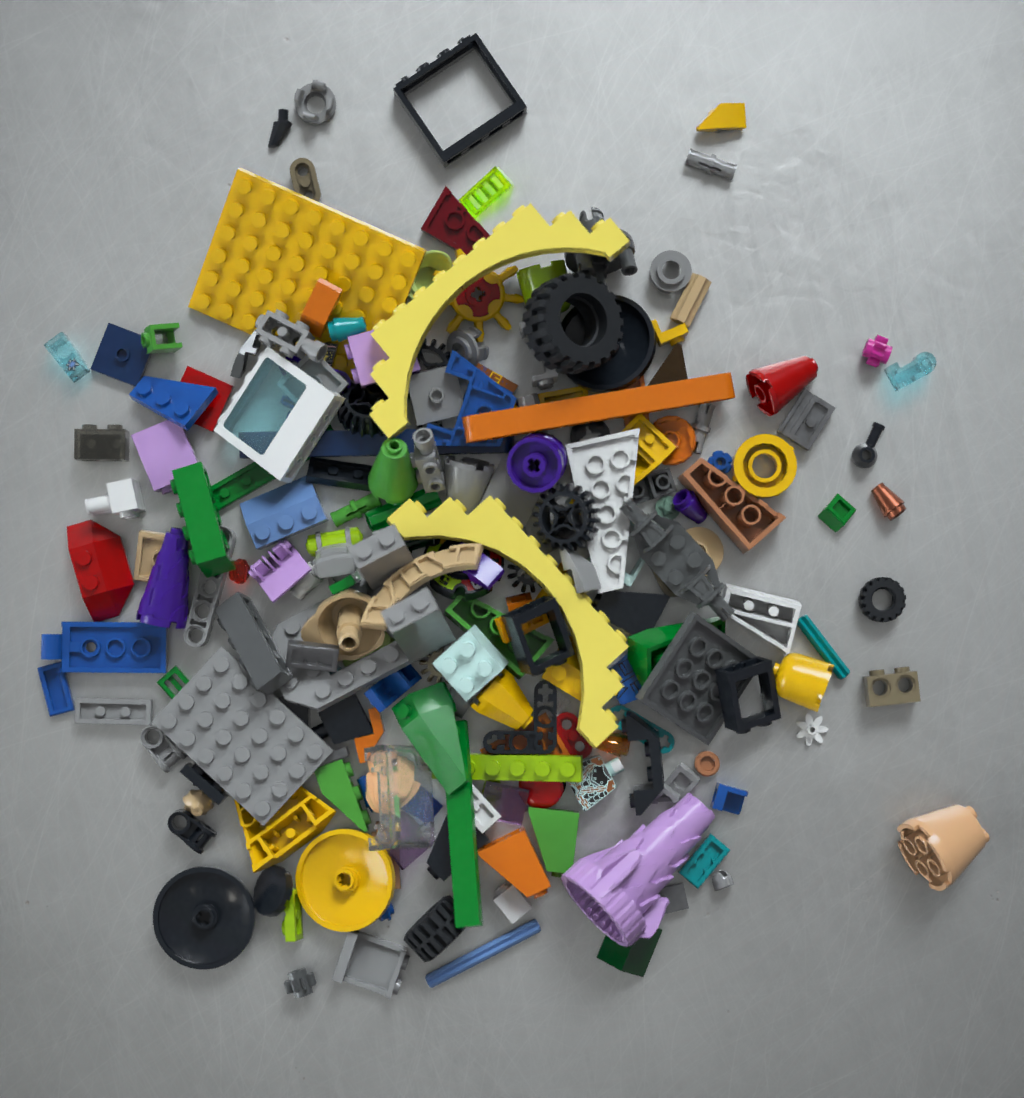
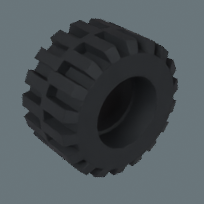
M448 895L440 899L405 934L404 941L424 962L431 961L437 957L465 929L455 928L453 898Z

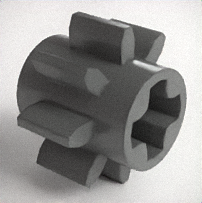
M300 968L287 974L289 980L284 982L287 994L293 993L295 999L313 993L312 986L316 985L313 972L307 974L306 968Z

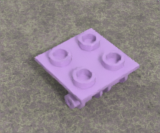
M287 539L278 541L279 543L272 548L274 554L268 550L267 552L270 557L267 559L262 555L261 557L264 562L259 559L250 566L251 569L248 571L273 603L312 570Z

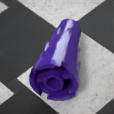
M171 527L170 531H166L162 547L151 570L136 614V620H140L142 623L170 628L171 623H176V629L186 628L188 617L189 541H186L183 529Z

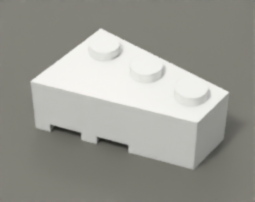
M726 583L722 598L735 611L731 616L724 609L722 611L733 620L789 654L802 607L801 603L796 600Z

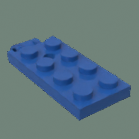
M61 622L62 634H41V660H62L60 672L167 673L168 628L142 622ZM90 642L96 645V649L93 652L87 650V645Z

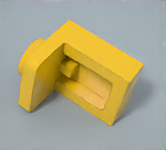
M656 319L651 321L659 347L668 343L671 346H675L677 342L680 344L685 341L684 337L689 332L685 323L661 332Z

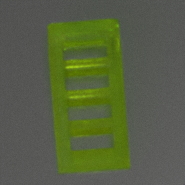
M495 166L466 192L459 201L476 219L511 189L514 184L498 166ZM496 176L504 186L500 188L492 178ZM487 182L496 192L494 195L484 186ZM479 189L488 198L486 202L477 193ZM473 196L481 207L477 209L469 198Z

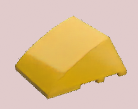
M301 786L263 826L234 799L239 821L246 838V847L250 853L253 873L283 862L320 834L337 812Z

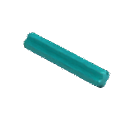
M801 616L797 622L798 627L823 660L834 665L832 671L840 680L844 679L849 675L850 670L809 616Z

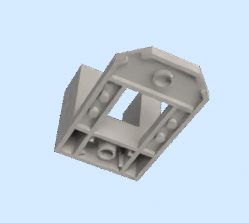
M395 524L348 548L364 579L349 588L358 590L372 598L384 587L383 583L401 567L414 561ZM427 583L418 587L404 600L381 611L396 641L332 675L329 671L288 667L293 678L280 687L285 700L289 703L300 704L321 712L455 641L456 639ZM324 600L277 624L272 638L285 662L288 640L303 641L301 638V628L316 613L318 606Z

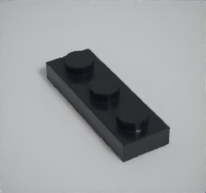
M310 457L306 482L370 491L368 475L372 465Z

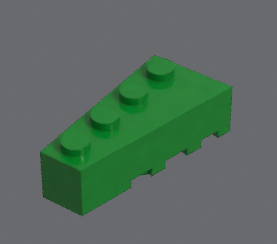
M202 462L172 470L174 479L170 480L174 494L179 496L180 502L176 503L179 516L185 519L186 526L182 528L186 541L191 542L192 549L189 550V556L192 564H197L207 578L235 570L234 560H231L226 553V549H230L223 530L219 528L223 523L217 507L213 505L216 500L206 468Z

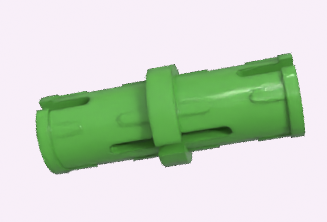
M370 493L356 501L354 499L349 501L350 504L331 512L330 515L336 527H339L356 517L358 519L362 518V514L381 506L382 503L380 498L377 499Z

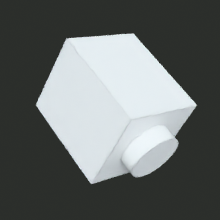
M505 882L494 891L496 896L493 897V901L512 924L532 909V904L524 894L511 883L508 885Z

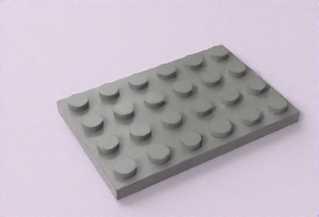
M221 646L152 722L264 826L334 750L273 693L269 695L262 691H256L249 681L251 677L248 671L240 665L233 655Z

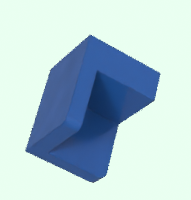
M717 782L710 807L738 815L741 812L744 798L747 797L748 791Z

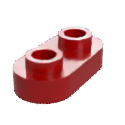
M570 712L560 713L557 716V733L570 755H583V759L588 757L592 752V746L576 730L578 718ZM564 720L571 721V727L569 729H564L562 727V722ZM579 741L584 743L582 751L575 749V744Z

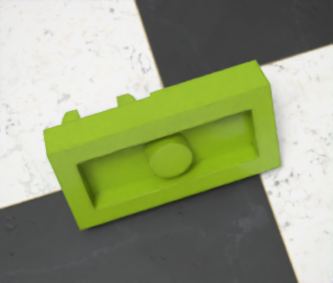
M293 888L290 901L286 900L284 904L286 906L284 910L286 916H284L285 920L282 922V933L285 935L286 942H296L303 939L302 905L297 895V889Z

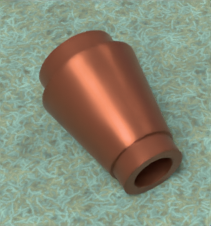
M883 482L871 490L884 517H888L890 521L907 509L903 505L905 502L885 486Z

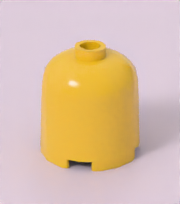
M799 653L787 654L780 664L775 662L773 667L777 695L818 712L834 665Z

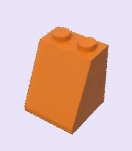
M524 826L478 849L480 858L526 897L533 895L535 899L548 893L547 889L551 887L550 880Z

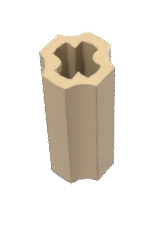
M692 273L670 319L679 325L685 323L686 327L689 328L712 282L699 274Z

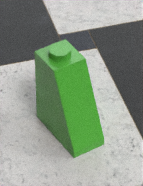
M528 806V813L546 870L551 872V876L561 878L574 863L579 811Z

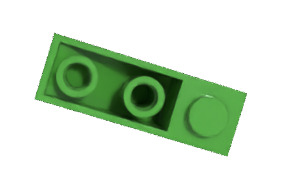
M343 758L319 766L314 773L322 794L363 832H367L369 830L368 825L372 824L368 810H363L360 800H363V796L359 786H354L351 779L355 774L350 761L345 762Z

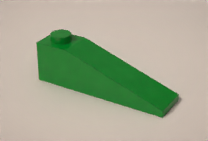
M719 616L704 619L725 634L726 620L722 622ZM683 623L646 629L628 637V661L641 687Z
M439 682L412 692L391 708L401 729L448 795H453L469 782L465 753L461 750L458 736L461 735L460 726H456L454 712H457L456 704L445 682Z

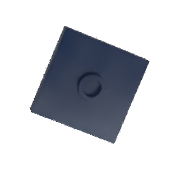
M108 323L90 369L136 386L143 378L152 354H147V348H143L140 334Z

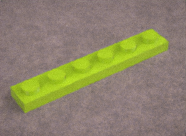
M470 753L472 780L583 781V755ZM432 772V779H437Z

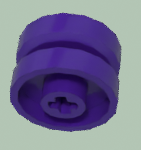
M545 432L530 433L521 438L510 450L507 458L508 474L512 482L521 490L530 493L544 492L552 488L565 473L568 463L567 452L562 442L555 436ZM536 459L541 462L539 465L534 462Z

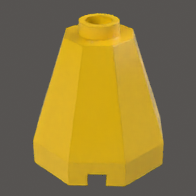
M504 668L501 671L503 675L501 677L496 675L476 696L479 700L477 705L472 702L470 706L479 714L516 730L520 727L525 729L534 718L531 716L534 710L512 674Z

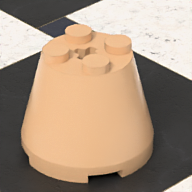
M958 804L908 819L897 827L901 836V840L897 843L908 866L915 875L920 873L927 879L929 887L937 891H943L951 886L990 840L988 833L978 822L975 810L971 806L963 807Z

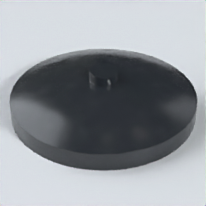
M615 295L616 299H614L617 305L620 304L622 310L620 318H623L624 327L620 328L623 336L622 340L617 342L619 348L616 353L611 355L609 361L601 364L599 367L578 374L570 375L566 373L573 383L585 390L607 393L627 388L639 380L652 363L656 351L654 326L645 310L627 297ZM573 307L564 317L561 325L566 336L572 342L581 346L586 333L585 322L578 309Z
M213 866L189 868L174 876L158 894L153 909V928L160 946L174 961L193 969H214L234 960L248 945L256 923L254 901L245 884L229 871Z

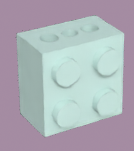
M474 624L439 655L432 664L461 697L468 701L499 674L509 662Z

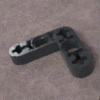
M546 680L540 681L535 686L534 731H490L483 739L486 751L493 754L551 753L557 744L556 686ZM543 684H548V688L553 689V694L548 695V702L553 701V707L546 705L537 707L538 701L543 702V695L538 694V689L543 688ZM547 709L551 711L553 719L549 724L539 722L538 714L541 710ZM537 727H553V733L548 731V739L553 740V744L548 745L547 750H544L542 745H538V740L543 738V731L538 733ZM504 734H510L508 741L510 750H504L505 745L502 744L497 745V749L494 750L492 745L487 744V740L492 739V735H497L499 740H505ZM516 735L526 737L527 746L524 749L519 750L513 746L512 741Z

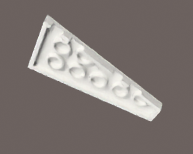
M640 428L565 444L574 487L577 485L582 486V493L590 491L591 494L588 500L592 498L597 500L596 504L592 507L600 508L601 510L599 513H595V518H600L601 522L594 523V526L599 531L598 533L590 532L593 536V541H586L590 560L594 565L601 589L597 590L598 594L623 589L630 519L619 508L625 504L631 510L626 501L630 498L633 499ZM581 510L580 514L583 523L584 515L583 510Z

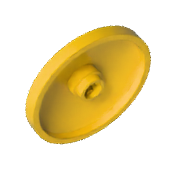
M344 828L328 831L315 838L306 847L299 859L295 880L297 895L306 913L321 926L339 932L356 931L376 922L389 907L395 891L394 866L384 846L373 836L356 829Z

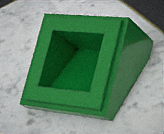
M837 493L820 512L818 518L834 532H837L846 524L856 509Z

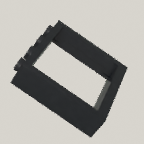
M477 33L466 38L462 37L457 42L458 45L451 50L447 48L441 51L435 61L430 64L428 62L422 64L416 69L417 73L409 78L408 76L401 78V81L395 84L396 87L393 88L394 95L444 168L527 113L526 104ZM475 50L512 105L443 151L406 95Z

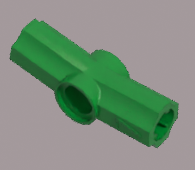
M424 489L414 492L410 498L413 502L419 501L427 511L442 504L438 492L425 493ZM406 501L395 504L388 503L366 512L365 517L369 529L375 531L388 527L387 518Z

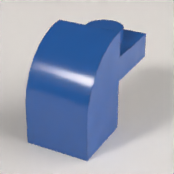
M410 664L378 681L364 695L381 713L421 680L422 677Z

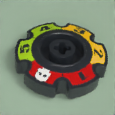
M435 539V544H428L426 546L424 554L431 551L435 553L449 549V546L459 545L461 542ZM483 549V554L504 569L503 557ZM461 571L447 573L430 580L432 589L440 595L453 600L458 595L464 596L467 601L487 595L493 590V586L488 590L471 582L468 575Z

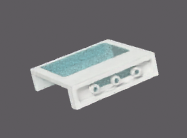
M267 346L259 354L258 362L253 370L245 376L244 384L240 390L233 395L231 404L226 412L219 417L214 431L278 480L292 483L345 401V398L317 382L283 357L278 349Z

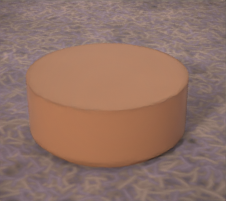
M702 751L695 757L694 767L700 775L709 777L717 773L720 761L713 752Z

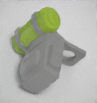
M345 527L343 530L320 533L319 531L307 537V552L311 557H316L313 560L315 575L319 576V578L328 577L329 586L336 582L333 578L334 576L345 574L349 576L355 573L358 568L348 549L363 540V534L358 527Z

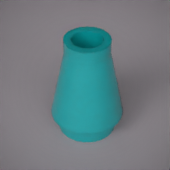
M364 317L333 318V321H328L332 342L338 340L340 343L349 336L367 331Z

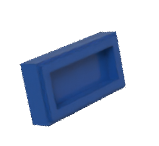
M62 661L37 668L50 717L75 710L66 672H60Z

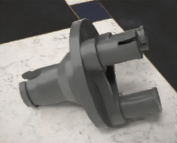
M591 207L593 217L591 220H587L584 210L580 213L579 221L589 233L592 232L591 228L598 221L604 220L603 213L599 208ZM620 229L629 239L630 246L611 262L602 256L584 253H564L566 265L572 272H583L585 276L590 274L597 278L596 282L603 281L606 285L607 274L621 269L623 275L631 276L638 270L634 259L635 246L629 233Z

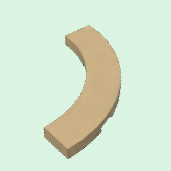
M459 544L449 546V549L435 553L431 551L401 567L383 583L384 587L370 600L360 622L362 629L387 630L388 626L381 611L404 600L414 590L429 580L451 572L478 570L484 549L482 544Z

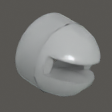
M726 871L716 872L713 875L712 883L715 891L734 885L732 877Z

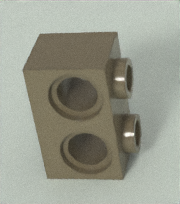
M909 667L894 668V673L885 674L884 669L869 671V676H863L866 707L921 701L917 671H910ZM902 678H906L909 681V688L905 692H901L898 688V682ZM876 681H881L884 684V691L880 695H876L873 691V685Z

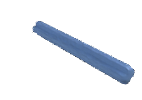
M533 919L428 973L425 979L430 988H433L539 933L541 927L538 921Z

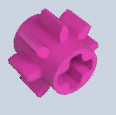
M880 335L875 336L874 340L868 338L862 352V356L867 357L866 364L877 368L880 363L886 364L893 348L887 345L888 338Z

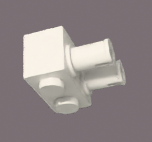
M132 478L106 483L108 490L106 496L85 499L87 513L94 517L112 512V514L128 520L140 517V512L146 511L140 482Z

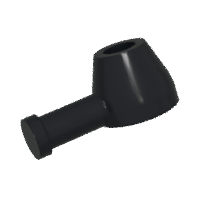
M874 422L866 443L859 444L853 449L852 461L857 467L869 468L875 464L877 451L874 447L885 426ZM865 450L870 452L868 460H865L862 456Z

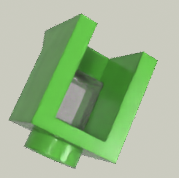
M179 323L147 326L141 334V344L143 348H147V354L175 353L183 347L182 342L176 343L174 331L180 328Z

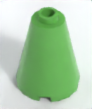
M399 438L387 439L383 442L368 475V486L373 496L377 499H384L386 503L390 504L402 503L413 496L418 487L416 469L412 466L408 447Z

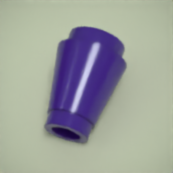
M682 489L675 494L673 498L675 510L696 524L705 521L707 513L693 491Z

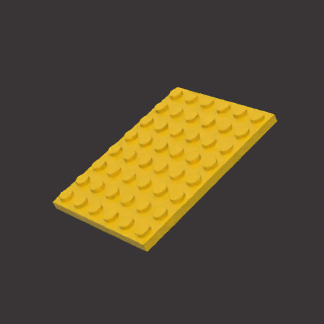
M238 168L188 307L251 335L257 329L255 327L257 318L261 314L265 315L267 310L273 313L277 309L284 312L290 317L288 321L294 324L297 320L300 321L302 312L318 279L322 278L342 289L339 302L328 321H333V318L364 317L367 328L366 332L373 330V327L383 319L387 321L394 315V309L400 304H406L427 250L250 171ZM328 323L321 338L313 335L315 337L314 341L319 340L323 343L332 341ZM348 339L339 343L332 368L347 373L350 379L354 380L351 369H354L355 365L353 359L348 360L344 348V345L348 344Z

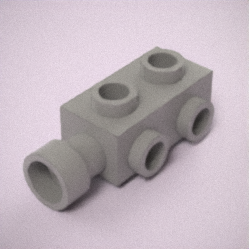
M278 309L275 313L267 310L265 315L261 314L255 322L257 329L255 332L260 336L258 340L270 348L273 345L279 347V351L291 359L293 356L303 359L305 354L316 363L324 359L328 346L319 340L314 341L315 337L309 332L310 327L299 320L295 324L288 321L290 317Z
M420 428L413 434L414 452L410 453L413 468H418L416 469L418 484H423L425 493L445 490L444 469L433 432L429 428Z

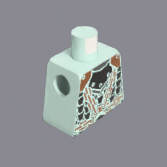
M599 754L583 759V781L568 782L584 812L617 787L612 777L625 770L618 757L605 764Z

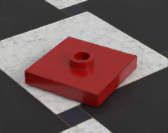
M187 366L180 382L216 387L219 392L194 423L214 432L217 421L225 409L234 386Z

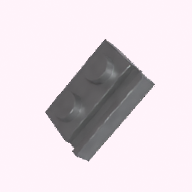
M804 389L777 432L808 451L835 410V407L815 394L813 395L807 389Z

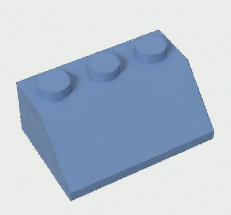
M306 476L240 504L247 529L258 550L329 521L313 483H307Z

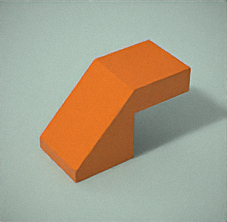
M322 278L318 279L300 318L301 322L310 327L309 332L319 338L325 332L329 317L337 306L342 293L341 288Z
M375 707L368 709L373 734L354 739L360 763L367 761L385 732L382 715Z

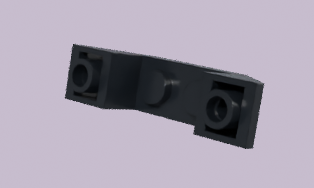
M626 711L625 719H621L622 733L627 734L628 741L648 740V742H644L645 756L650 757L651 766L647 767L648 782L653 783L634 785V793H629L630 807L635 808L636 816L644 813L664 789L665 781L660 735L658 731L633 711Z

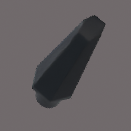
M279 109L278 121L273 122L268 144L269 148L277 147L292 126V123L288 121L289 110Z

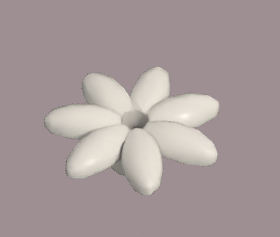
M807 713L806 723L803 721L796 722V725L803 729L797 733L796 737L803 738L806 736L807 746L811 745L813 738L817 742L822 743L823 739L819 733L827 732L828 728L819 726L823 719L822 716L817 717L813 721L812 716Z

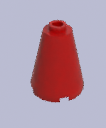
M807 356L770 364L749 371V374L746 375V384L751 397L757 396L760 402L757 405L758 408L765 415L772 416L777 414L817 377L818 365L813 358Z

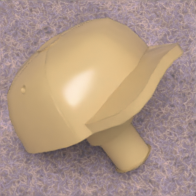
M348 588L336 595H332L318 606L316 613L301 628V638L307 642L339 645L338 661L344 659L352 661L379 648L384 641L385 630L362 629L360 622L372 598L358 590Z

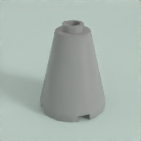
M446 456L444 458L446 500L449 497L453 501L458 499L467 509L464 513L466 515L470 514L483 498L494 471V464L489 465L487 461L463 457V459L455 461V456Z

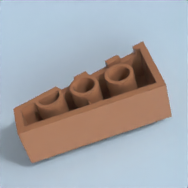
M703 458L698 459L677 478L687 490L695 493L704 510L743 554L752 549L786 518L780 512L777 513L761 499H757L752 494H749L740 484L738 485L730 480L727 475Z

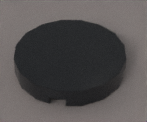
M277 865L268 867L262 871L257 879L253 900L258 913L264 916H278L285 910L286 906L284 904L286 900L290 901L293 890L292 876L284 867Z

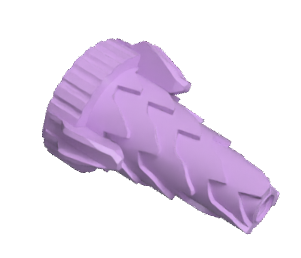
M687 793L675 806L662 812L647 827L643 824L627 840L623 841L621 839L614 847L580 858L561 876L562 884L581 911L614 942L628 947L629 945L632 946L639 938L650 939L660 925L666 908L670 903L666 897H661L658 893L674 879L672 874L688 859V853L702 839L700 836L708 829L715 815L691 793Z

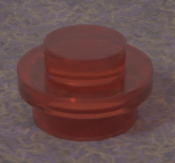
M237 559L234 561L236 569L229 571L228 575L230 580L235 581L237 584H243L250 576L248 573L250 566L245 559Z

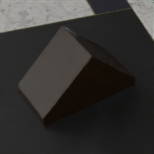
M677 342L648 386L688 379L682 345Z

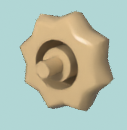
M191 789L183 797L184 810L190 812L195 817L206 815L214 807L212 799L200 789Z

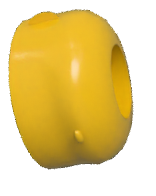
M759 434L750 437L740 445L732 460V481H735L738 485L740 484L749 494L756 498L779 496L780 493L791 485L796 475L797 460L793 451L794 448L775 435ZM767 455L772 458L775 463V472L771 477L760 478L754 473L752 464L755 457Z

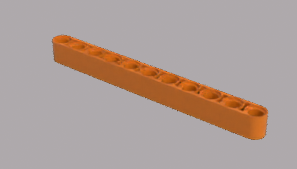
M729 372L462 417L466 443H474L724 401L735 398L732 376Z

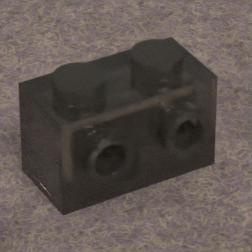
M84 424L82 429H75L74 459L77 461L129 462L130 432L123 429V425H107V429H97V425Z

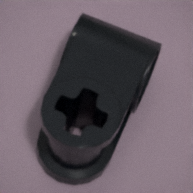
M184 809L176 810L168 819L167 825L169 830L199 854L204 852L203 848L211 837L217 835L216 831ZM181 815L185 817L187 821L186 827H177L174 823L175 816ZM203 833L204 835L202 836V838L199 841H197L199 836Z

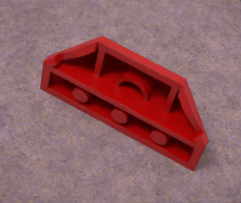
M93 520L67 526L70 557L82 599L93 622H101L120 616L135 585L121 536Z

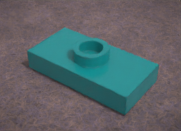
M710 833L678 873L699 889L729 853L730 849Z

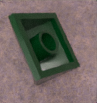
M657 928L650 939L639 938L632 946L629 945L628 947L619 945L605 935L597 958L622 972L644 977L662 929Z

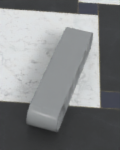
M220 526V530L228 532L230 536L228 542L230 549H226V553L232 558L236 544V535L233 530ZM202 571L200 572L184 631V640L188 645L201 647L208 643L216 617L215 608L219 606L228 572L209 578ZM208 580H213L216 583V590L212 594L206 593L204 585ZM202 604H206L210 610L206 618H200L197 613L199 606ZM198 628L202 631L203 638L200 642L195 643L191 639V633L194 629Z

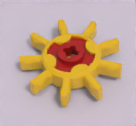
M462 249L455 250L456 258L465 254ZM517 266L507 267L500 274L492 271L461 292L449 304L456 312V315L448 323L446 331L449 334L456 331L464 319L472 321L474 327L482 332L481 336L475 339L476 342H483V321L494 318L501 328L509 331L512 327L509 321L501 315L500 309L506 301L518 304L523 303L524 299L519 294L505 293L503 282L515 275L518 271ZM434 270L432 275L435 277L441 271ZM475 287H477V290L482 291L478 301L476 298L471 297V293L475 292Z

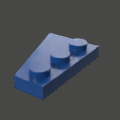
M144 376L130 392L129 396L135 402L188 431L219 392L216 387Z

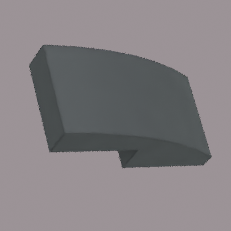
M670 468L652 472L635 485L633 501L636 504H640L676 492L677 489Z

